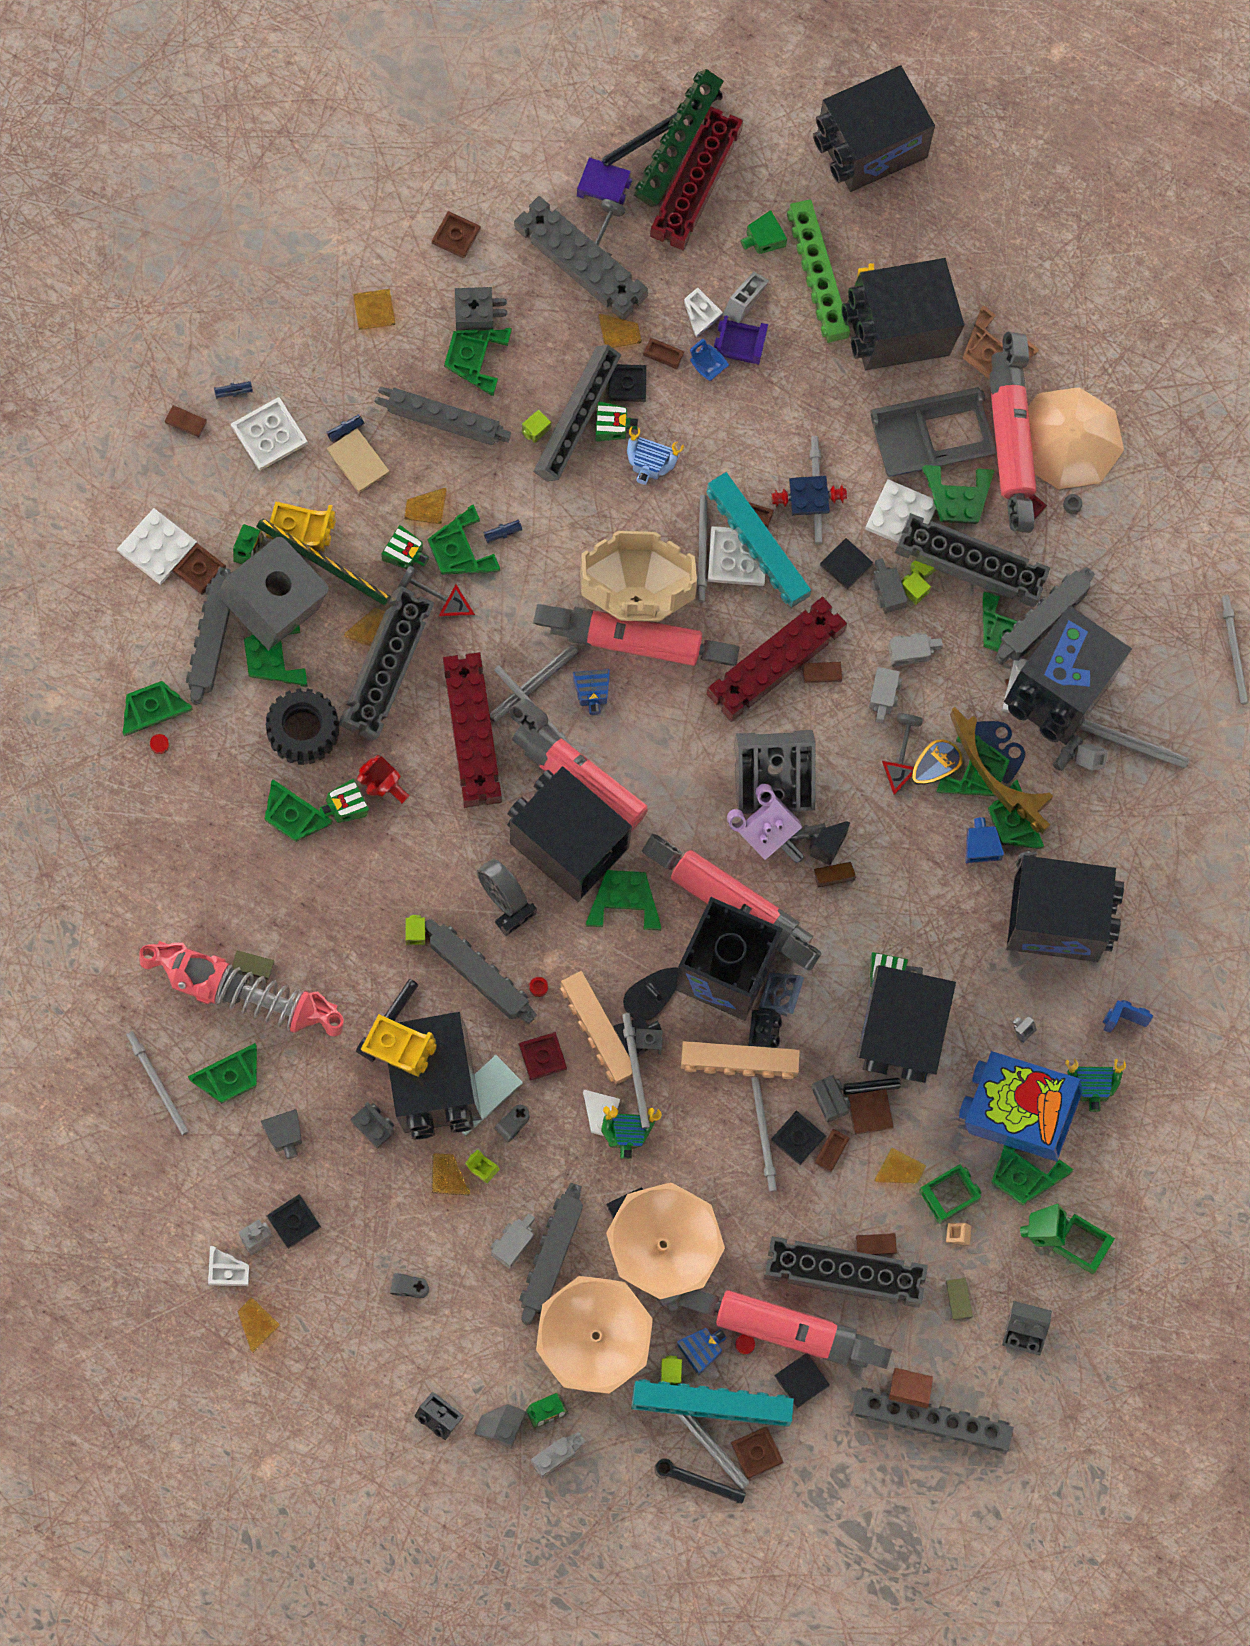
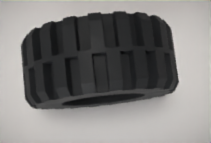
M297 688L294 693H291L289 690L285 692L284 697L281 695L277 697L276 703H272L269 707L270 712L266 716L267 738L273 751H277L280 758L283 759L285 757L287 762L293 763L298 761V765H304V761H309V764H313L315 759L322 760L325 758V753H331L333 745H336L338 741L339 721L335 706H332L328 698L324 699L322 693L317 692L314 694L313 689L308 688L306 692L302 691L301 688ZM303 712L316 716L320 721L321 728L313 738L299 741L286 734L285 723L291 716Z

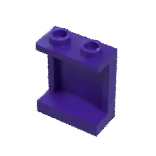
M589 157L577 187V197L584 199V196L588 195L600 200L608 199L623 205L626 199V194L624 193L626 188L630 189L633 180L630 178L631 171L614 165L605 167L602 161Z
M725 315L724 320L719 322L718 332L721 333L720 337L715 339L714 348L723 357L759 365L768 324L761 323L760 327L737 323L728 320V316Z

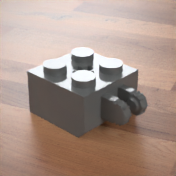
M492 287L455 288L456 331L493 329V317H504L507 315L506 309H493V307L505 306L507 300L504 298H492Z

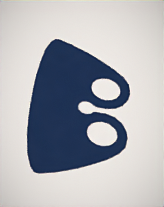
M999 721L977 722L975 735L980 736L981 740L1010 760L1002 779L1004 783H1010L1024 761V748L1015 742L1007 744L1004 749L999 748L1000 743H1006L1011 739L1012 730L1008 724ZM997 728H1006L1008 735L1005 738L997 737ZM1011 747L1020 749L1021 754L1018 758H1012L1009 755Z

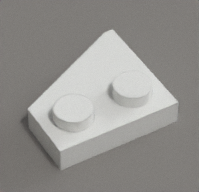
M696 288L684 299V304L696 337L723 316V312L699 288Z
M584 1090L583 1097L591 1133L604 1136L601 1132L603 1118L606 1115L603 1112V1108L607 1106L611 1111L613 1105L618 1109L620 1099Z
M210 1246L208 1285L248 1286L249 1265L229 1254L221 1252L214 1246Z

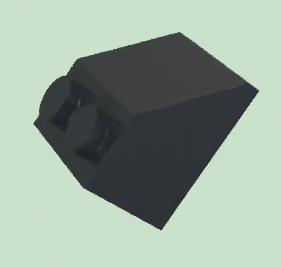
M845 821L825 827L820 830L819 834L815 833L810 842V856L831 866L848 833L850 822Z

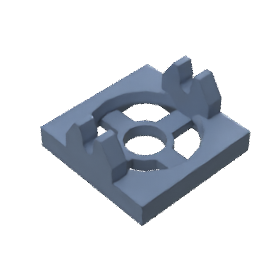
M769 972L758 1008L760 1010H774L785 1017L788 1016V1013L793 1014L804 978L801 975ZM792 983L793 989L787 990L786 984L791 985ZM782 987H783V988H784L783 994H782L781 996L777 997V996H776L777 990H778L779 988H782ZM770 995H773L775 998L773 1005L770 1001ZM786 996L790 997L786 1004L779 1006L782 999Z

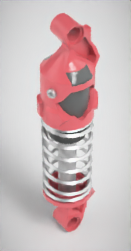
M159 941L158 944L145 945L140 949L139 962L143 968L152 969L159 965L163 966L172 989L194 996L199 1002L205 1004L216 1003L218 1005L228 1002L231 1003V1010L236 1003L243 999L245 1003L241 1011L242 1014L246 1012L248 1004L251 1002L257 1005L254 1018L258 1017L261 1006L269 1009L266 1023L270 1021L273 1011L281 1013L278 1027L282 1025L284 1017L287 1015L289 1016L287 1029L293 1033L316 1023H321L326 1033L330 1036L335 1037L342 1032L344 1019L337 1011L338 1005L327 1002L325 997L318 991L309 993L298 989L289 998L290 989L288 985H285L277 994L278 984L276 980L272 981L265 989L266 980L264 976L259 977L254 983L252 972L242 975L240 967L233 969L232 965L227 963L224 958L216 955L210 957L188 949L183 942L166 944ZM149 955L152 956V958L147 959L145 958V956ZM250 976V984L247 985V978ZM262 980V988H256L259 982ZM274 985L273 994L269 993L270 988ZM286 989V997H280ZM297 993H298V996H297V998H296V1000H295V1002H294L293 999H294V997H295V996L297 995ZM331 1023H337L338 1026H332Z

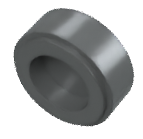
M1070 494L1065 498L1063 507L1066 512L1075 514L1081 510L1083 502L1078 495Z

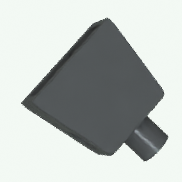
M297 1109L261 1120L262 1128L275 1152L284 1150L287 1159L297 1157L298 1154L295 1146L302 1144Z

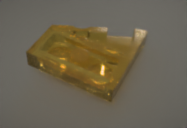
M598 314L604 345L608 344L612 348L642 342L638 323Z
M373 608L346 631L344 637L371 647L385 611Z
M891 1148L874 1181L881 1183H918L926 1165Z
M434 1153L432 1156L431 1193L469 1196L470 1190L464 1182L463 1174L457 1166L454 1155Z

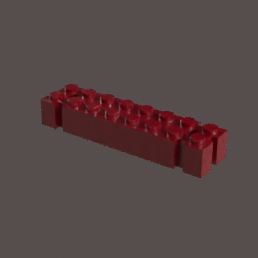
M710 106L704 118V124L700 125L660 207L659 216H656L651 226L650 237L664 242L665 239L670 240L671 246L684 251L690 238V232H693L733 150L734 141H737L742 131L743 119L731 114L727 118L723 116V111Z
M823 596L811 605L809 613L804 610L726 672L724 681H721L719 678L708 687L707 696L716 706L719 703L722 704L721 711L730 722L743 713L745 705L749 709L799 669L803 663L809 661L828 646L830 637L835 640L846 631L847 622L838 613L835 615L831 613L833 607Z
M481 652L465 654V659H458V655L443 657L460 786H463L464 808L479 806V801H486V805L502 803L500 782H497L499 774ZM478 782H482L483 785L478 786Z

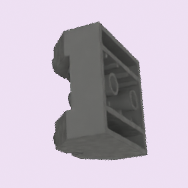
M813 730L773 734L736 733L735 786L738 810L742 811L743 814L755 813L763 806L759 803L756 796V789L761 784L771 786L775 796L790 811L815 810L816 741ZM769 765L774 768L783 767L782 771L778 774H771L768 771ZM764 792L761 794V797L767 798L770 793Z

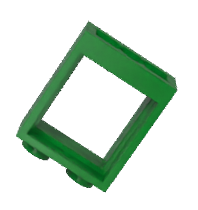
M961 1164L923 1185L919 1190L939 1224L981 1199L980 1194L982 1192L976 1183L973 1184L970 1179L971 1174L966 1167L963 1168ZM957 1174L972 1198L946 1213L931 1189Z
M1074 1214L1072 1218L1067 1217L1066 1236L1074 1224L1103 1241L1091 1264L1061 1246H1054L1053 1251L1093 1275L1115 1238Z

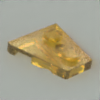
M441 488L407 499L404 519L442 524L447 488Z
M252 1297L237 1311L252 1353L280 1326Z

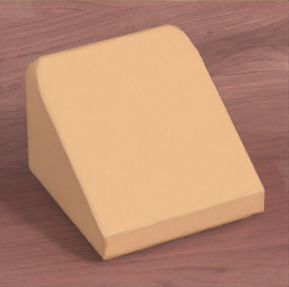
M948 1223L946 1242L970 1245L972 1227L967 1223Z

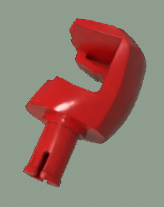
M381 755L370 758L359 768L357 780L362 785L367 786L366 793L368 795L383 797L386 793L390 792L401 804L410 796L398 785V780L402 776Z

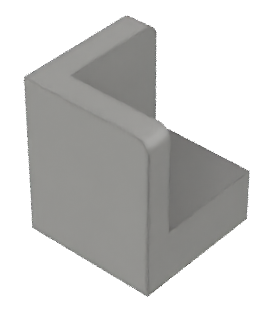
M1094 744L1078 745L1076 764L1090 770L1104 769L1108 750Z

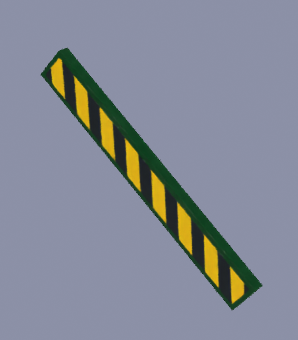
M264 518L259 520L256 528L274 539L276 537L284 538L297 553L380 604L386 605L389 603L391 596L268 520Z

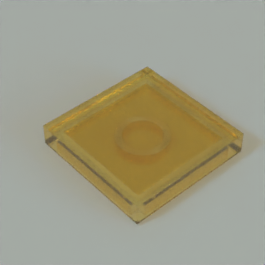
M390 289L353 294L359 330L395 325Z

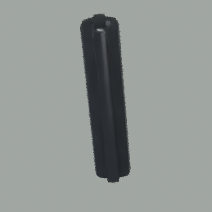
M900 1078L845 1083L843 1091L845 1095L885 1089H900L901 1081Z

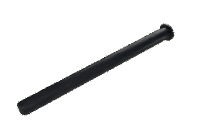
M720 89L714 101L723 99ZM693 102V103H692V108H693L694 110H696V105H695V103ZM678 112L601 159L605 167L610 166L669 130L668 125Z

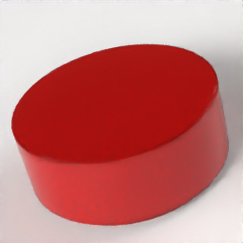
M163 734L154 735L150 739L151 750L156 754L165 753L169 748L168 738Z
M543 977L533 978L529 983L530 993L535 997L544 996L548 992V982Z
M743 1334L737 1338L735 1348L738 1353L749 1355L755 1349V1340L753 1337Z

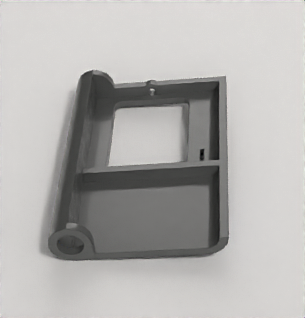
M976 387L871 409V421L887 476L891 477L923 470L922 467L924 465L943 466L996 455L997 451L983 407V401H985L984 391ZM967 411H974L976 413L983 441L939 451L934 450L926 420Z

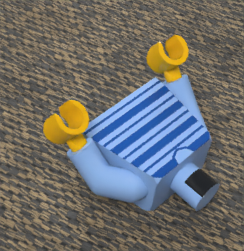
M630 427L629 435L631 438L628 440L627 455L629 463L633 466V471L639 473L636 479L638 483L646 485L649 477L658 479L660 475L667 474L675 467L679 458L678 453L685 448L684 444L678 450L676 448L678 441L674 442L672 448L641 437L636 439L641 432L640 428H638L637 434H633L631 432L632 427Z

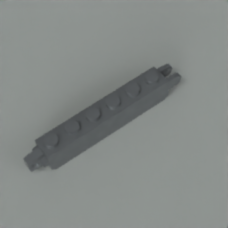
M381 386L378 389L380 394L390 398L387 400L376 397L374 402L386 407L392 414L488 445H494V442L498 443L499 440L509 443L511 432L504 430V427L500 425V421L394 387L393 390Z
M219 567L216 577L212 578L211 584H207L206 588L208 598L207 601L203 602L202 606L204 616L203 619H199L198 623L200 634L199 637H195L194 647L196 651L195 654L191 655L190 659L192 669L186 676V683H188L189 690H191V701L195 705L201 703L204 692L209 693L214 687L231 611L217 596L224 579L231 574L230 569Z
M1085 567L1080 572L1074 571L1071 575L1067 574L1060 586H1054L1049 593L1050 595L1047 598L1043 597L1038 602V607L1035 610L1033 608L1030 609L1023 621L1019 620L1010 633L1006 632L1002 636V643L995 657L996 662L1003 664L1010 658L1013 661H1019L1053 628L1069 605L1074 608L1087 596V592L1090 589V581L1095 573L1088 567Z
M432 919L425 921V931L430 936L431 949L509 1019H516L518 1017L527 1024H530L537 1017V1014L529 1006L527 994L522 990L518 991L514 988V983L508 977L503 978L499 974V969L493 964L489 965L485 961L486 958L480 952H474L471 949V944L464 938L461 940L451 926L447 927L444 924L439 926Z
M570 1183L565 1194H562L560 1199L556 1198L553 1209L556 1212L554 1217H549L546 1226L549 1228L547 1235L543 1234L539 1245L542 1246L540 1254L536 1253L533 1261V1264L536 1265L533 1272H529L526 1283H529L527 1290H522L519 1299L522 1302L521 1308H524L521 1320L525 1325L532 1324L535 1314H541L542 1304L551 1297L583 1209V1204L579 1200L582 1188L580 1185Z

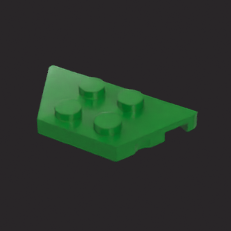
M163 681L154 683L126 694L122 732L125 737L192 711L193 708L191 704L185 702L179 694L172 691Z
M272 779L264 818L271 826L297 842L333 823L331 818L328 816L324 818L319 810Z
M1015 780L1009 787L1022 792L1018 780ZM999 799L988 807L989 815L993 825L996 827L1001 844L1036 849L1044 848L1039 832L1032 829L1031 823L1026 818L1023 819L1017 813L1016 808L1010 813Z
M256 1043L189 1075V1081L221 1104L257 1087Z

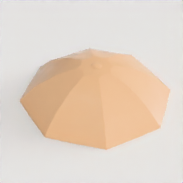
M1080 387L1039 393L1028 406L1035 475L1058 490L1101 483L1124 451L1116 411Z
M673 1183L627 1194L606 1233L619 1277L658 1299L704 1288L725 1249L712 1205Z
M578 1276L542 1304L536 1351L564 1388L610 1394L647 1365L653 1318L625 1282Z

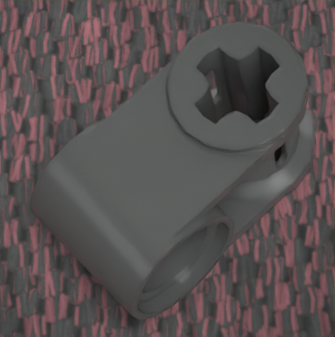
M521 1104L516 1105L496 1124L494 1129L505 1140L510 1142L529 1121L528 1108ZM517 1112H524V1118H517Z
M399 1273L393 1274L390 1294L414 1298H424L428 1295L429 1286L425 1279ZM419 1284H422L425 1289H421L418 1292L415 1287H419Z

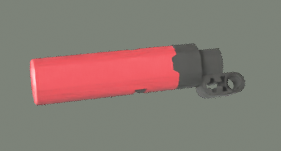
M521 699L510 708V717L520 725L512 741L525 750V755L544 771L550 770L553 774L563 766L632 826V831L638 826L648 811L646 804L546 727L548 724L547 714L530 700Z

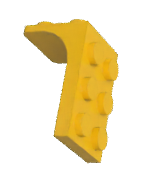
M275 501L270 522L313 549L324 552L326 546H329L332 536L330 533L331 529L335 528L336 512L333 511V505H329L327 511H315ZM266 534V538L272 540L274 539L270 535Z
M378 1014L361 1050L419 1077L421 1072H425L428 1066L426 1061L429 1055L434 1054L437 1044H435L436 1040L432 1033L428 1032L427 1035L419 1033Z

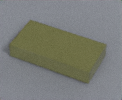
M237 950L232 967L233 969L240 967L242 973L252 972L253 976H264L265 979L269 980L274 960Z
M966 1278L947 1280L946 1288L952 1320L972 1318Z

